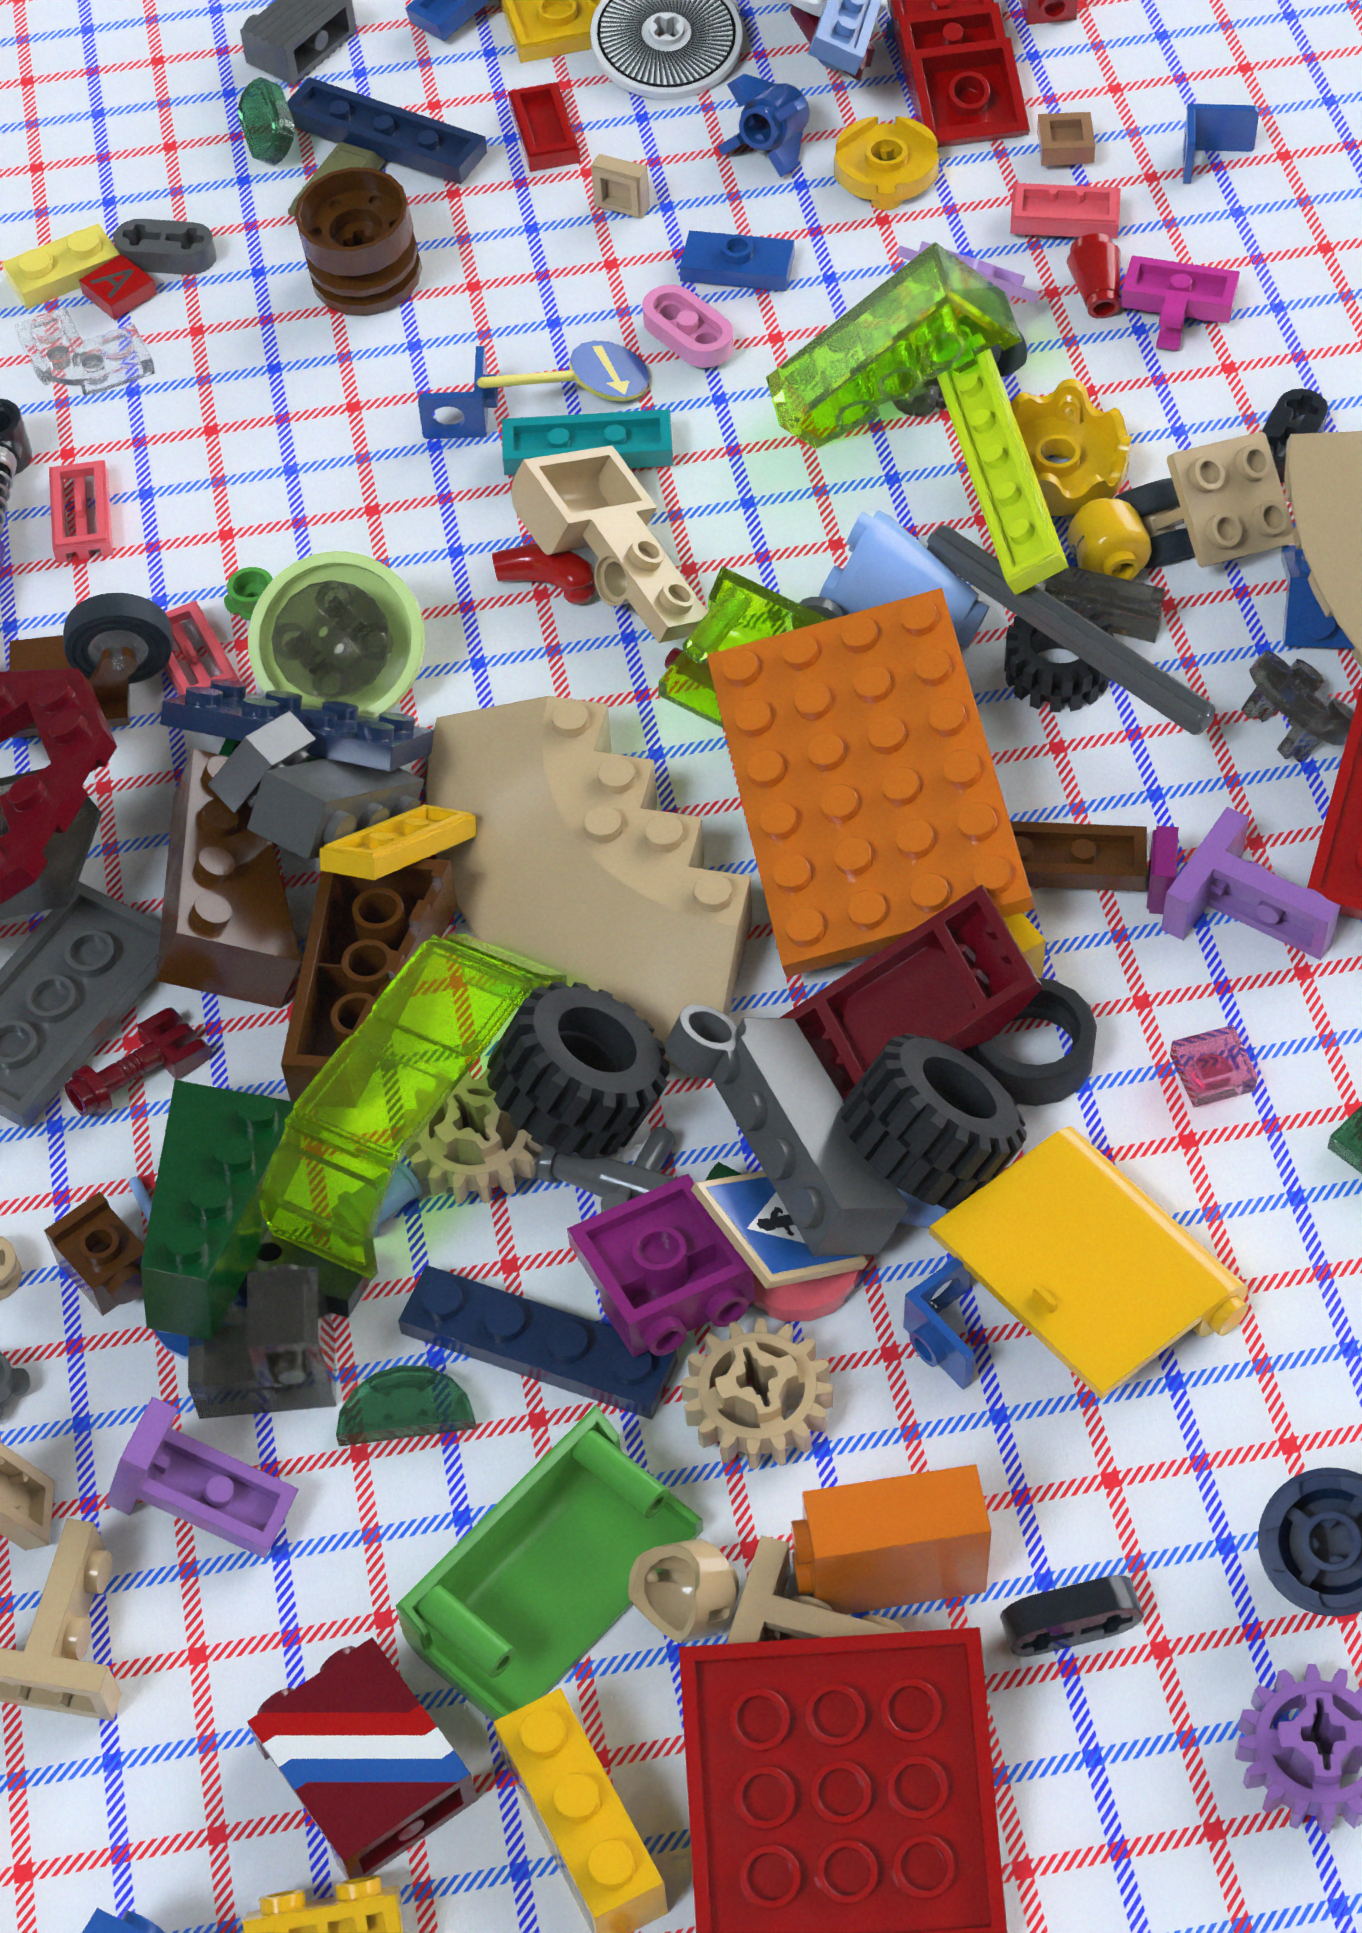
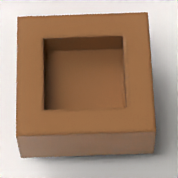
M1091 112L1038 114L1037 135L1041 166L1094 163L1095 140Z

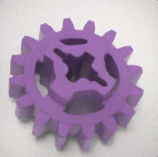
M1308 1664L1303 1681L1297 1683L1286 1669L1280 1670L1274 1684L1275 1693L1264 1686L1258 1685L1254 1690L1251 1705L1255 1710L1243 1709L1237 1730L1243 1733L1245 1737L1238 1739L1235 1759L1243 1762H1252L1246 1769L1243 1784L1246 1789L1258 1788L1264 1785L1268 1791L1262 1809L1270 1813L1281 1804L1291 1809L1289 1816L1290 1827L1298 1829L1302 1824L1305 1815L1316 1816L1317 1824L1322 1834L1330 1833L1335 1815L1342 1814L1345 1821L1352 1828L1360 1826L1362 1822V1776L1345 1788L1340 1789L1339 1784L1344 1774H1358L1360 1767H1362V1687L1356 1692L1346 1688L1348 1681L1347 1670L1339 1668L1335 1673L1332 1682L1321 1680L1316 1664ZM1298 1708L1299 1715L1293 1721L1279 1722L1277 1729H1271L1272 1725L1283 1714ZM1312 1727L1314 1728L1315 1741H1319L1322 1753L1330 1754L1325 1769L1323 1767L1322 1755L1318 1754L1316 1744L1308 1741Z

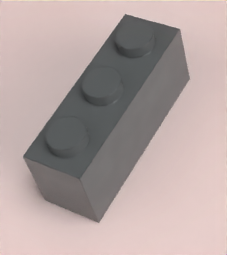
M327 758L265 770L247 829L307 860L319 858V849L324 847V845L421 806L418 799L425 780L401 768L386 771Z

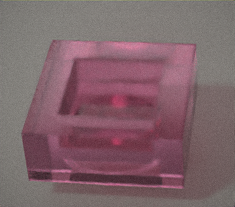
M1234 1025L1172 1041L1170 1058L1193 1108L1256 1090L1258 1076Z

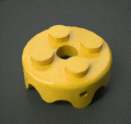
M1076 379L1063 380L1058 384L1054 392L1046 396H1033L1027 392H1022L1015 396L1011 407L1050 516L1076 515L1080 508L1088 502L1098 498L1111 499L1121 489L1128 474L1132 436L1127 434L1124 418L1119 409L1115 407L1107 412H1103L1095 408L1089 399L1087 388L1081 381ZM1053 455L1061 459L1069 458L1070 461L1052 463L1047 461L1045 457Z

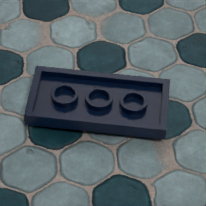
M214 679L211 680L209 687H187L186 694L164 700L162 703L160 725L242 741L247 735L290 711L316 738L307 750L309 755L386 771H392L432 752L434 730L415 726V718L412 716L384 712L380 713L379 719L358 715V706L337 701L323 702L322 708L302 704V695L289 691L269 690L266 692V696L246 693L247 685L233 680Z

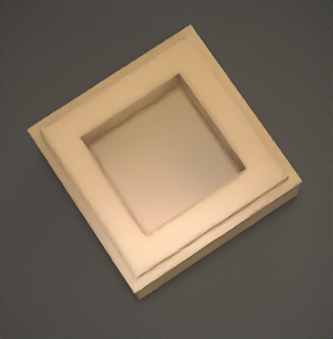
M598 154L591 165L594 206L643 219L650 207L647 166Z

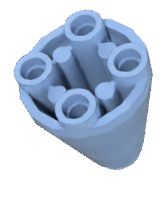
M880 510L873 517L862 512L846 542L849 545L848 550L852 554L845 568L842 569L836 565L832 568L819 597L835 602L841 608L844 616L942 588L958 644L968 649L990 606L978 601L979 594L890 515Z

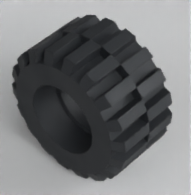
M563 982L550 983L548 988L542 986L536 988L522 1002L489 1057L487 1068L490 1070L487 1076L488 1087L497 1093L493 1100L499 1110L508 1112L511 1116L509 1122L518 1131L523 1129L532 1136L530 1140L543 1147L544 1144L554 1147L556 1153L568 1157L572 1152L577 1153L582 1159H595L598 1153L608 1157L616 1154L620 1147L624 1148L630 1142L663 1093L668 1083L666 1078L670 1073L669 1062L663 1058L666 1053L665 1047L661 1040L652 1035L655 1029L647 1020L640 1019L635 1014L636 1010L626 1002L622 1004L615 1000L613 994L599 989L598 992L591 990L587 984L574 982L569 987Z
M902 1034L901 1037L894 1036L891 1038L843 1101L844 1106L841 1109V1118L846 1123L844 1128L848 1137L856 1144L855 1148L880 1175L908 1195H912L932 1206L937 1204L949 1210L955 1208L996 1178L1023 1146L1022 1144L1025 1142L1027 1135L1023 1128L1026 1124L1023 1115L1016 1108L1017 1104L985 1068L961 1051L923 1035L919 1037L914 1034Z

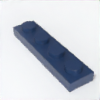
M308 77L282 107L284 124L338 143L341 141L373 151L382 158L458 184L464 182L487 154L486 137L311 77Z
M428 1265L425 1266L398 1320L400 1331L403 1335L651 1420L678 1363L677 1349L663 1356L653 1355L648 1350L636 1357H632L615 1328Z

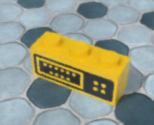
M559 1688L494 1721L501 1756L591 1932L632 1933L668 1914L664 1881L562 1689Z

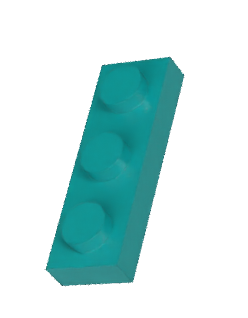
M670 409L502 419L504 475H516L524 459L613 445L629 468L673 466Z

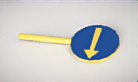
M593 340L581 343L572 351L569 361L570 370L481 377L477 380V385L480 388H495L577 381L582 388L595 396L610 401L625 402L638 398L646 391L650 376L642 360L627 348L609 341Z

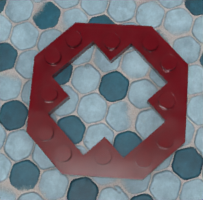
M79 668L0 672V743L35 721L51 763L34 775L20 778L10 787L8 792L0 796V806L9 828V832L0 837V905L36 883L48 863L47 859L42 855L43 849L54 831L55 833H66L89 795L83 788V783L90 772L98 767H106L117 748L93 687Z

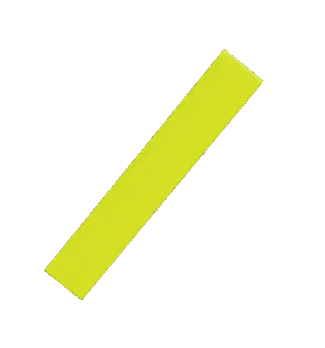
M980 336L932 364L1005 581L1012 592L1017 595L1069 566L992 351L983 336Z

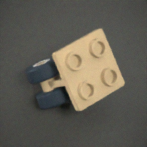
M1256 432L1175 452L1167 457V464L1172 478L1135 487L1114 498L1130 503L1138 512L1150 537L1152 552L1148 563L1144 567L1146 569L1195 556L1197 564L1204 568L1295 543L1292 534L1294 526L1264 432ZM1184 523L1186 524V527H1187V528H1182V529H1177V530H1176V528H1175V526H1178V525H1181V524H1184Z

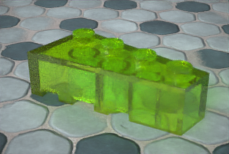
M934 242L770 373L766 380L779 426L817 449L880 416L879 406L891 400L905 398L909 401L927 391L925 382L951 368L957 374H960L978 364L976 355L997 344L1004 351L1021 342L1022 339L1006 293L941 245Z

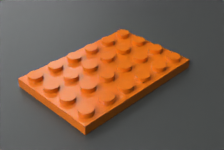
M942 588L707 655L774 936L786 978L878 953L981 884L990 893L1003 918L1035 909Z

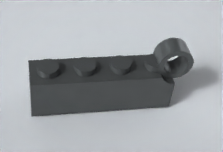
M698 1004L685 1007L665 1041L667 1056L684 1072L699 1078H711L715 1083L717 1090L813 1257L880 1254L908 1206L896 1186L880 1175L855 1148L856 1144L848 1137L844 1128L846 1123L841 1118L844 1100L796 1021L791 1018H742L737 1027L727 1015L712 1007Z

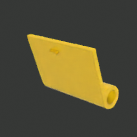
M1071 1126L1062 1128L1052 1134L983 1188H980L929 1226V1234L954 1258L957 1257L964 1264L963 1267L1101 1400L1190 1329H1193L1201 1337L1209 1336L1214 1332L1219 1336H1224L1242 1321L1249 1308L1244 1302L1248 1293V1286Z

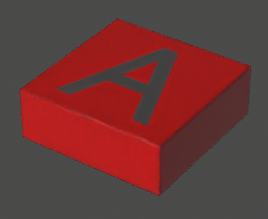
M123 254L118 255L79 280L82 294L113 320H116L157 294L154 280Z

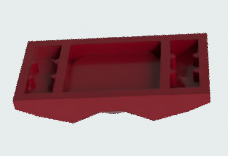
M981 884L780 1018H791L796 1021L842 1099L845 1100L887 1042L894 1036L901 1037L902 1034H914L921 1037L923 1035L962 1051L990 1041L1030 1003L1043 986L990 893Z

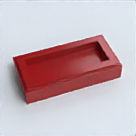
M558 82L508 91L509 106L530 172L581 163L579 146Z

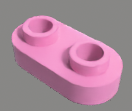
M664 285L651 290L644 297L642 309L643 323L646 330L687 363L696 367L710 368L723 364L733 354L734 339L731 323L687 288L678 285Z

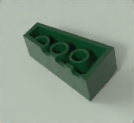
M174 1080L141 1263L146 1327L148 1329L213 1341L254 1257L261 1247L269 1227H271L303 1164L300 1103L271 1098L265 1095H255Z

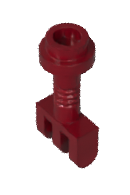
M169 1007L137 1025L139 1041L143 1044L142 1047L97 1073L90 1066H82L72 1072V1080L65 1084V1091L71 1104L81 1116L86 1117L91 1113L100 1116L112 1109L110 1094L159 1065H162L177 1080L204 1064L212 1054L211 1047L203 1039H197L196 1031L189 1024L182 1023L181 1015L174 1008Z

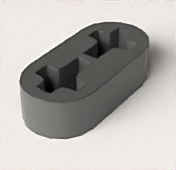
M143 218L132 219L118 226L114 232L113 240L118 252L144 272L195 275L207 271L216 261V250L212 233L208 227L200 223Z

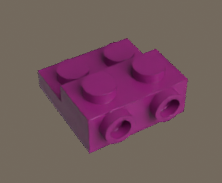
M689 1174L567 1228L570 1247L600 1292L602 1309L632 1357H636L648 1350L656 1356L667 1355L684 1343L687 1332L708 1322H712L717 1327L729 1326V1323L737 1322L746 1313L749 1303L755 1301L753 1271L691 1191L695 1183Z

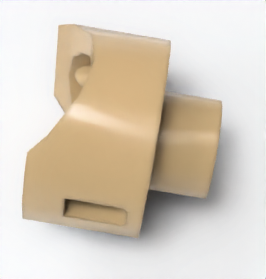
M692 1539L653 1547L640 1554L631 1568L628 1584L629 1600L656 1628L676 1643H686L717 1635L728 1626L735 1612L736 1598L739 1593L737 1573L717 1547L705 1540ZM654 1569H663V1571L657 1573Z

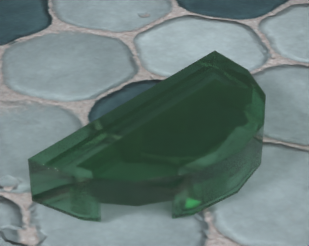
M399 1365L374 1373L352 1390L339 1411L336 1438L340 1447L477 1429L467 1394L450 1376L427 1366Z

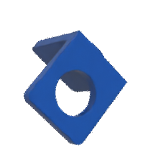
M1187 103L1183 137V183L1191 184L1195 150L1251 152L1254 150L1259 119L1258 106Z
M476 346L474 392L421 393L418 396V407L424 438L487 437L488 408H498V387L480 388L477 385V380L481 377L497 376L496 374H488L485 346ZM441 407H454L459 409L465 417L456 424H443L435 420L432 414Z
M956 1257L905 1294L903 1328L909 1333L910 1342L914 1350L926 1364L931 1367L939 1365L961 1389H965L972 1384L974 1353L938 1315L939 1312L968 1292L970 1287L971 1274ZM952 1280L948 1287L940 1295L932 1299L933 1295L945 1283Z

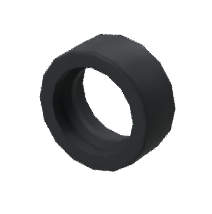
M1038 978L1043 988L1011 1021L1025 1018L1042 1019L1063 1028L1072 1039V1048L1069 1054L1056 1062L1041 1065L1020 1063L1002 1053L995 1044L996 1035L990 1041L971 1047V1058L985 1068L1010 1094L1015 1103L1040 1106L1062 1101L1078 1091L1092 1071L1097 1025L1091 1007L1074 989L1055 980Z

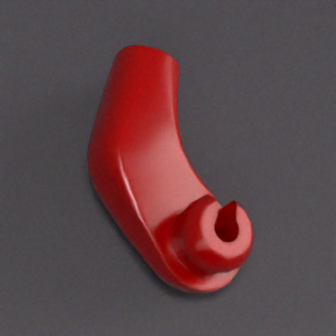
M531 543L492 553L493 565L498 581L547 582L564 589V598L572 604L585 603L595 594V587L592 583L594 581V567L587 560L572 551L547 555L537 543Z

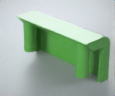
M595 1405L395 1605L404 1638L413 1651L432 1670L494 1722L547 1695L633 1605L628 1595L629 1575L636 1558L640 1554L653 1547L696 1539L703 1532V1519L672 1495L667 1487L622 1452L618 1432L599 1407ZM654 1569L657 1573L663 1571V1569Z

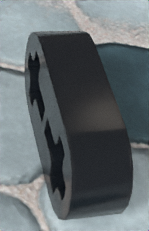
M1300 388L1283 393L1261 431L1266 434L1280 483L1285 482L1286 453H1284L1283 457L1278 456L1283 446H1287L1290 434L1324 433L1328 405L1326 400L1313 390ZM1299 415H1304L1300 425L1292 423V420H1296Z
M1119 1575L1102 1577L1019 1599L1007 1606L1000 1615L1012 1654L1024 1657L1041 1655L1109 1638L1135 1627L1144 1617L1131 1578Z

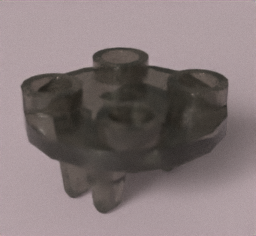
M335 580L309 584L292 595L276 617L271 638L275 663L286 681L307 696L337 702L347 697H352L373 684L385 667L387 658L392 653L394 646L388 619L377 601L356 585ZM327 627V634L323 637L319 636L320 629ZM338 644H343V651L338 654L335 653V647Z
M1265 650L1249 669L1256 688L1242 706L1241 711L1249 719L1257 716L1261 722L1267 721L1277 710L1289 718L1287 722L1292 728L1277 748V751L1284 759H1289L1293 756L1297 762H1301L1322 741L1332 745H1344L1348 737L1354 710L1338 699H1331L1320 688L1325 680L1311 665L1301 659H1296L1289 666L1278 655Z

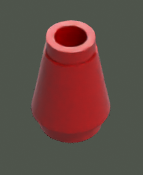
M1102 233L1087 234L1075 240L1070 247V254L1067 258V266L1087 307L1088 314L1097 319L1110 317L1120 309L1121 253L1119 247L1113 243L1112 239Z

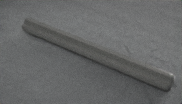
M941 525L928 537L927 549L954 573L1190 734L1200 735L1213 722L1216 708L1212 703L1037 585L1015 595L1005 581L999 560L948 525Z

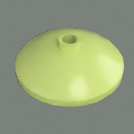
M330 551L314 554L291 564L281 571L261 594L252 613L248 630V654L251 668L258 685L265 695L269 690L294 692L303 696L302 704L321 708L322 703L326 701L350 703L359 707L358 715L377 719L380 713L389 712L407 694L419 673L425 649L423 617L419 605L408 586L397 574L381 562L359 553L347 551ZM344 639H353L355 644L353 652L347 657H339L337 654L338 644Z

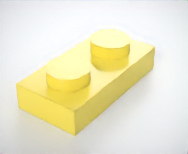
M99 223L36 249L28 250L1 263L7 281L25 308L30 309L81 288L79 283L81 278L114 259L120 253Z

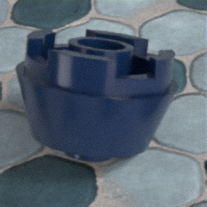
M1327 1467L1298 1474L1285 1482L1272 1495L1260 1519L1258 1550L1266 1575L1282 1596L1297 1607L1308 1612L1324 1616H1347L1362 1611V1474L1348 1469Z

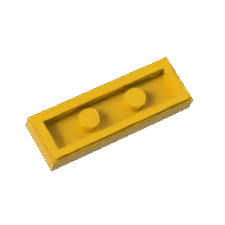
M424 804L324 845V847L319 849L320 870L376 880L475 837L476 815H472L471 812Z

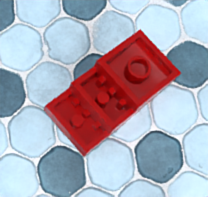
M887 0L902 69L916 119L933 132L936 136L938 147L1029 135L1030 127L1011 37L1006 38L999 2L994 3L993 0Z

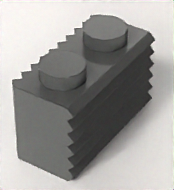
M275 0L258 15H251L245 21L243 28L240 29L246 63L296 86L298 79L303 80L305 74L309 75L311 68L316 69L318 63L322 64L324 57L329 58L330 52L335 53L337 46L341 47L343 41L348 42L349 36L355 35L356 23L352 0Z

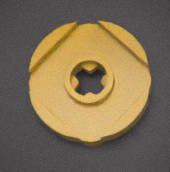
M878 116L867 117L849 125L838 136L834 157L835 180L853 195L870 200L871 204L879 210L898 208L902 200H907L921 194L938 179L939 155L936 136L929 128L916 120L895 116V124H878Z

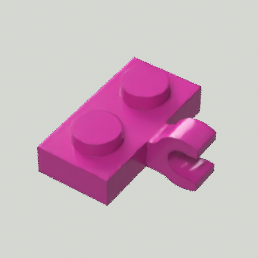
M1132 255L1122 288L1120 307L1142 310L1148 313H1161L1159 319L1160 331L1156 348L1178 351L1185 317L1195 318L1200 321H1215L1229 324L1238 290L1240 271Z

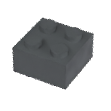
M288 711L247 735L212 778L208 786L234 813L247 805L253 808L264 771L305 763L310 757L307 750L316 738Z

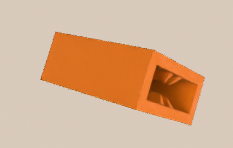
M977 1464L802 1491L803 1519L790 1522L794 1547L791 1557L798 1596L811 1594V1597L828 1604L833 1609V1612L848 1615L986 1592L992 1530Z

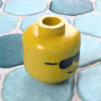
M1098 498L1088 502L1076 513L1067 530L1068 545L1080 572L1089 582L1098 585L1124 584L1132 580L1148 563L1152 552L1150 537L1138 512L1129 502L1123 500Z

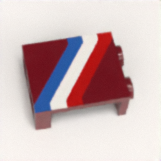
M373 1637L358 1647L347 1646L338 1650L322 1664L318 1674L296 1689L285 1688L274 1693L262 1703L257 1715L247 1721L258 1750L265 1760L271 1758L328 1841L336 1864L347 1880L371 1876L477 1801L470 1771Z

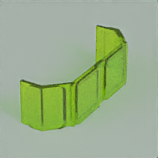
M446 934V940L432 935L428 941L421 944L374 1003L372 1012L353 1035L345 1039L295 1102L294 1110L284 1121L285 1130L280 1145L272 1156L259 1195L261 1213L264 1220L268 1223L270 1234L373 1280L378 1274L373 1234L396 1165L516 1007L519 1008L524 999L528 998L531 992L540 986L548 988L550 983L563 982L567 985L566 974L467 934Z

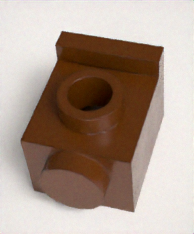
M100 1191L44 1230L57 1264L102 1316L119 1304H126L135 1300L143 1293L141 1263L144 1245L110 1208L108 1200Z

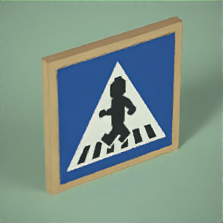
M764 1171L695 1182L691 1189L766 1289L862 1270L868 1263L863 1255L813 1256Z

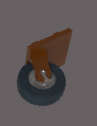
M129 593L96 595L80 602L70 611L65 621L63 635L10 641L9 671L79 668L92 685L108 726L130 725L129 684L147 680L158 674L167 665L173 647L172 627L164 610L149 599ZM35 721L12 735L11 738L40 735Z

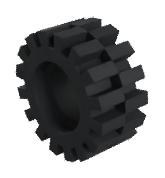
M1068 600V607L1114 637L1113 632H1109V623L1104 617L1096 621V610L1088 606L1083 613L1078 612L1079 602ZM1016 615L1014 617V625H1009L1006 635L1004 672H1006L1005 680L1008 687L1015 685L1014 695L1017 698L1023 700L1030 694L1031 707L1040 709L1043 701L1050 702L1049 712L1060 713L1061 703H1068L1070 712L1080 710L1082 698L1091 705L1097 701L1098 691L1103 694L1105 693L1110 678L1080 658L1068 663H1055L1041 658L1037 654L1048 649H1067Z

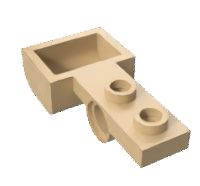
M613 445L524 459L512 482V502L518 517L545 554L550 555L591 547L598 557L594 571V580L601 599L610 606L631 604L658 643L704 633L712 617L647 528L657 506Z

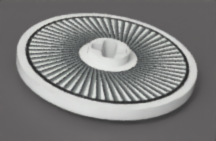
M601 0L591 22V48L600 69L619 87L646 98L662 100L682 99L698 95L713 88L732 71L738 61L742 48V23L739 13L731 0Z

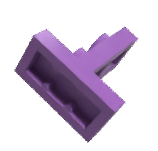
M1226 807L1166 892L1161 930L1184 941L1208 906L1321 960L1332 944L1340 905L1326 899L1321 893L1313 889L1302 888L1270 873L1265 867L1256 862L1241 859L1249 817Z
M152 1397L119 1460L105 1504L131 1516L140 1499L266 1559L299 1488L172 1429L171 1427L178 1408Z

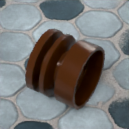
M349 167L329 172L312 182L298 198L294 216L315 295L328 308L347 315H371L389 310L408 298L419 283L422 265L413 232L408 201L404 188L390 174L374 168Z

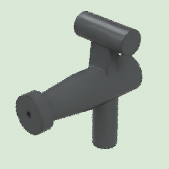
M655 1127L633 1165L602 1157L582 1159L578 1154L571 1153L568 1157L556 1153L554 1147L546 1144L538 1161L537 1177L539 1180L554 1183L559 1179L602 1197V1213L674 1180L673 1176L660 1173V1170L676 1142V1137L672 1131L665 1127Z

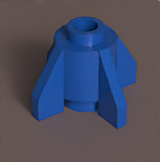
M745 73L728 83L727 86L739 107L744 106L741 111L739 120L740 132L717 146L722 156L746 142L754 149L763 151L773 150L767 155L780 177L798 166L803 130L809 121L810 115L808 101L804 94L793 85L787 83L776 84Z

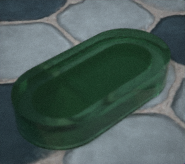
M258 77L251 81L244 89L238 105V117L251 156L261 162L274 166L280 163L289 152L294 139L295 125L281 86L263 77Z

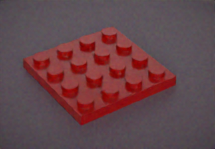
M980 1627L679 1647L696 1933H1007Z

